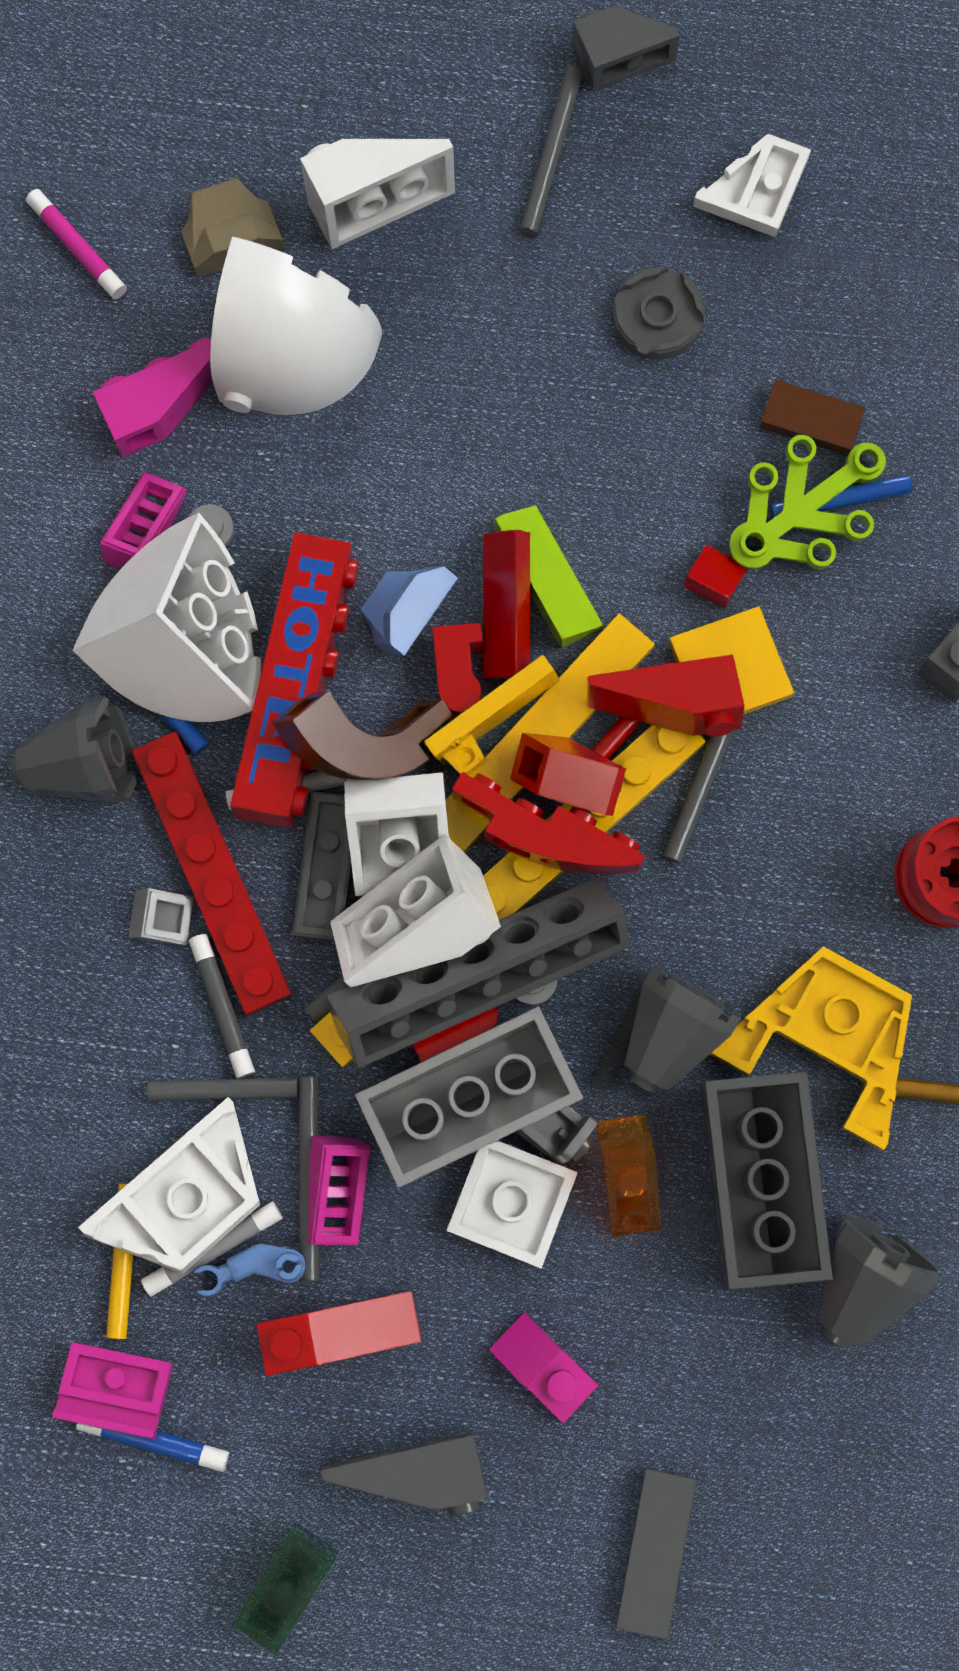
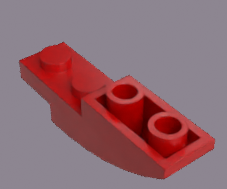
M462 772L452 788L454 800L490 820L485 829L486 841L534 863L560 870L601 875L638 873L643 864L645 855L638 852L640 845L637 842L616 831L610 836L595 827L597 820L593 816L577 807L572 806L568 811L558 805L551 819L547 822L542 819L544 812L539 807L522 798H519L516 803L500 794L502 788L482 774L477 773L472 778Z

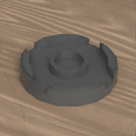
M657 266L639 270L625 279L614 300L612 321L616 335L627 349L644 358L662 360L676 357L692 347L702 331L706 308L702 293L691 278L681 272L678 275L675 272H669V268Z

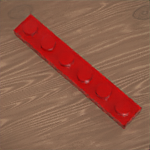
M172 732L131 750L245 1014L250 1016L292 997L293 995L177 732Z

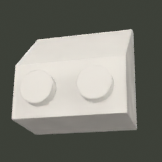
M443 773L344 782L345 818L355 896L367 894L444 834L449 838Z

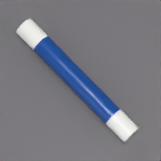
M80 1424L76 1425V1430L220 1472L225 1471L230 1452L160 1431H156V1439L151 1440Z

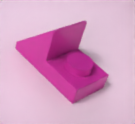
M525 1312L489 1349L526 1389L528 1388L562 1423L598 1387V1384Z

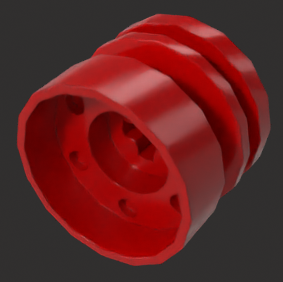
M950 817L910 838L898 853L893 870L895 892L904 909L920 923L939 929L959 927V817ZM947 867L949 874L956 875V882L949 884V879L941 876L940 870Z

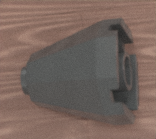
M105 696L89 699L20 742L15 751V756L11 759V769L16 782L22 784L23 788L32 794L109 804L129 800L138 782L137 768L128 770L127 758L134 757L131 750L135 749V744L121 709L116 705L107 706L110 700Z
M657 964L652 967L642 985L624 1064L632 1070L629 1079L651 1093H655L658 1087L667 1091L671 1089L732 1035L742 1016L733 1009L730 1016L726 1017L722 1014L724 1002L675 973H672L668 980L661 978L660 975L665 968Z
M849 1213L845 1214L836 1229L830 1256L833 1280H825L818 1310V1321L824 1326L822 1329L824 1336L844 1348H848L850 1344L865 1346L927 1296L939 1277L936 1272L937 1265L910 1242L898 1235L892 1240L881 1234L884 1230V1227L872 1220Z

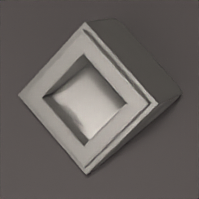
M151 888L137 890L134 897L129 938L182 946L187 945L194 897Z

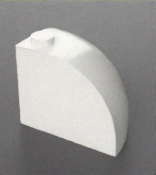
M232 236L219 283L211 335V375L219 402H223V405L240 413H248L252 409L276 415H296L325 408L346 396L364 378L376 356L383 333L376 315L367 304H360L359 308L349 300L350 289L325 272L319 270L315 278L292 265L293 256Z
M200 513L192 515L162 532L138 551L120 569L94 604L72 650L107 684L125 698L155 713L185 721H223L251 712L261 676V658L254 657L251 633L257 631L258 627L248 592L240 594L228 566L234 564V561L223 542Z

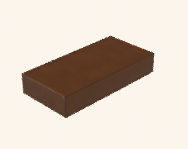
M775 379L759 428L791 438L797 435H807L814 440L816 446L848 455L852 450L865 407Z

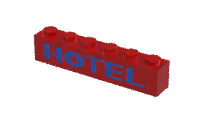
M294 532L230 807L236 819L293 829L295 816H303L305 813L309 788L303 787L302 784L306 769L314 770V768L305 763L289 748L272 722L307 694L324 692L327 678L334 679L336 676L340 651L334 649L337 633L345 634L350 606L344 605L347 588L355 589L360 567V562L353 560L350 542Z

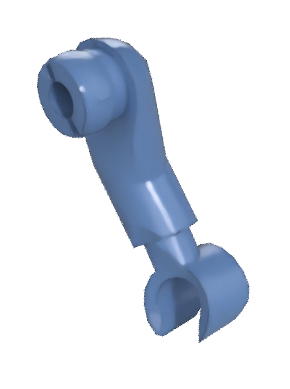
M262 1243L256 1244L227 1258V1263L218 1267L215 1265H204L196 1269L194 1273L210 1270L218 1278V1283L214 1289L196 1292L203 1296L215 1295L223 1289L226 1282L233 1279L235 1282H238L253 1274L285 1283H293L303 1276L305 1271L304 1257L292 1249Z

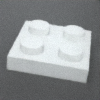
M495 1141L477 1151L447 1231L542 1268L578 1172L500 1141Z

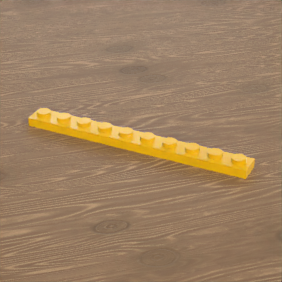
M652 725L612 760L626 768L613 816L603 815L583 808L579 809L587 812L597 820L595 827L608 833L704 747L706 741L700 735L692 736ZM564 803L561 807L569 811L573 805ZM552 815L546 819L547 822H549ZM508 853L483 875L498 920L521 911L565 870L534 863ZM329 1012L309 1031L344 1069L353 1061V1058L338 1035L332 1014Z

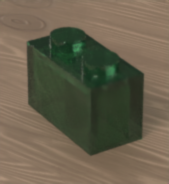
M296 1522L231 1625L276 1655L330 1569L339 1551Z

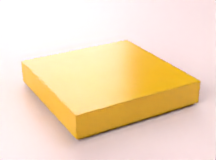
M760 606L669 638V645L676 663L733 654L745 705L744 714L787 700L794 695L793 688Z

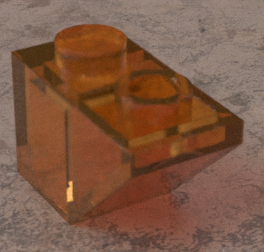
M646 1115L598 1121L596 1132L599 1160L612 1237L662 1230L656 1156Z

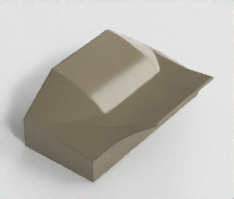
M238 178L191 193L188 221L181 230L197 278L223 269L232 236L275 250L284 248L281 234L268 201L257 198Z

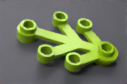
M807 435L793 437L785 450L786 459L789 464L782 512L767 523L769 492L774 489L778 482V471L770 463L762 462L756 464L748 476V485L751 493L747 522L739 525L734 530L729 541V550L734 561L747 569H759L775 558L807 563L810 567L817 570L827 568L836 557L835 545L826 538L815 539L810 545L779 539L792 528L844 535L853 542L865 540L874 529V520L868 512L856 510L849 515H841L817 510L855 482L864 484L875 481L884 471L886 465V458L882 449L873 443L856 445L848 454L844 467L804 495L808 464L816 454V444ZM796 444L805 445L809 455L805 458L797 457L793 452V446ZM860 455H871L875 460V466L872 468L864 467L860 463ZM761 471L768 473L771 477V483L766 486L758 484L755 480V474ZM851 520H862L866 525L865 533L859 534L854 532L850 525ZM751 536L757 537L762 543V549L759 551L749 550L745 543L746 539ZM813 548H825L828 552V560L823 562L816 560L812 553Z

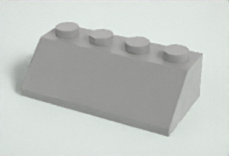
M539 1006L355 1094L398 1188L584 1099Z

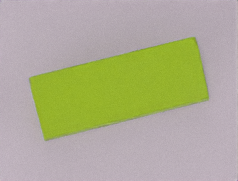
M537 506L513 511L495 518L494 529L496 532L507 530L530 532V594L560 648L563 649L603 628L601 620Z

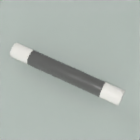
M200 934L192 937L188 941L236 1079L255 1073V1069L208 935Z

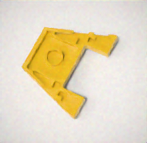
M823 946L756 1009L749 1013L736 1026L732 1035L709 1055L749 1077L772 1034L777 1033L865 1083L841 1129L876 1149L884 1151L889 1140L892 1107L896 1097L895 1089L900 1059L903 1054L912 995Z

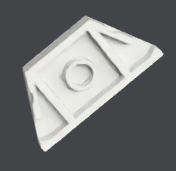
M227 1097L81 1224L78 1227L81 1232L88 1238L184 1274L260 1206L233 1101Z

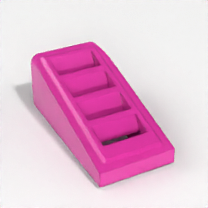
M143 472L100 542L103 561L112 567L121 569L145 545L170 528L187 494L186 488ZM149 494L166 501L164 506L146 500L145 497ZM141 511L155 517L156 520L152 521L137 514ZM132 528L147 535L143 538L129 531Z
M312 1136L309 1163L307 1242L311 1245H358L371 1147L358 1138ZM346 1156V1163H332V1157ZM330 1176H346V1184H329ZM327 1197H345V1205H326ZM325 1217L345 1218V1226H324Z

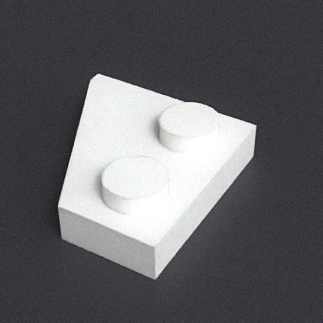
M767 134L752 146L747 156L738 158L724 170V175L707 189L702 187L695 196L693 207L776 237L809 159L811 149Z

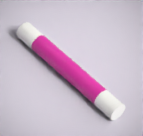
M39 189L31 191L26 197L28 205L112 299L120 298L127 290L126 285Z

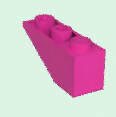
M211 338L200 339L191 344L188 350L173 357L154 359L143 370L127 377H113L107 380L100 389L93 391V395L123 458L165 440L213 383L210 363Z

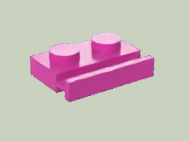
M72 1342L58 1392L57 1405L53 1411L52 1418L155 1440L173 1364Z

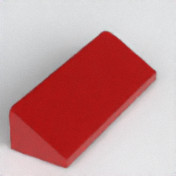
M507 530L483 534V678H511L530 664V532L522 530Z

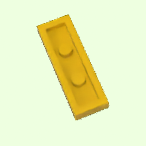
M544 655L540 656L424 741L442 765L448 762L460 775L462 772L469 775L486 762L477 740L560 681L555 670Z

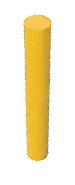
M119 1184L118 1192L127 1184ZM114 1247L106 1338L127 1339L133 1255Z

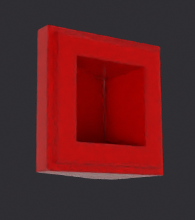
M706 545L686 576L683 587L726 608L744 577L747 568L737 564L733 558Z

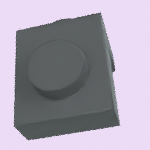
M568 1106L516 1132L551 1162L560 1164L568 1162L570 1159L576 1162L588 1151L595 1139L590 1133L598 1122L591 1116L581 1117Z

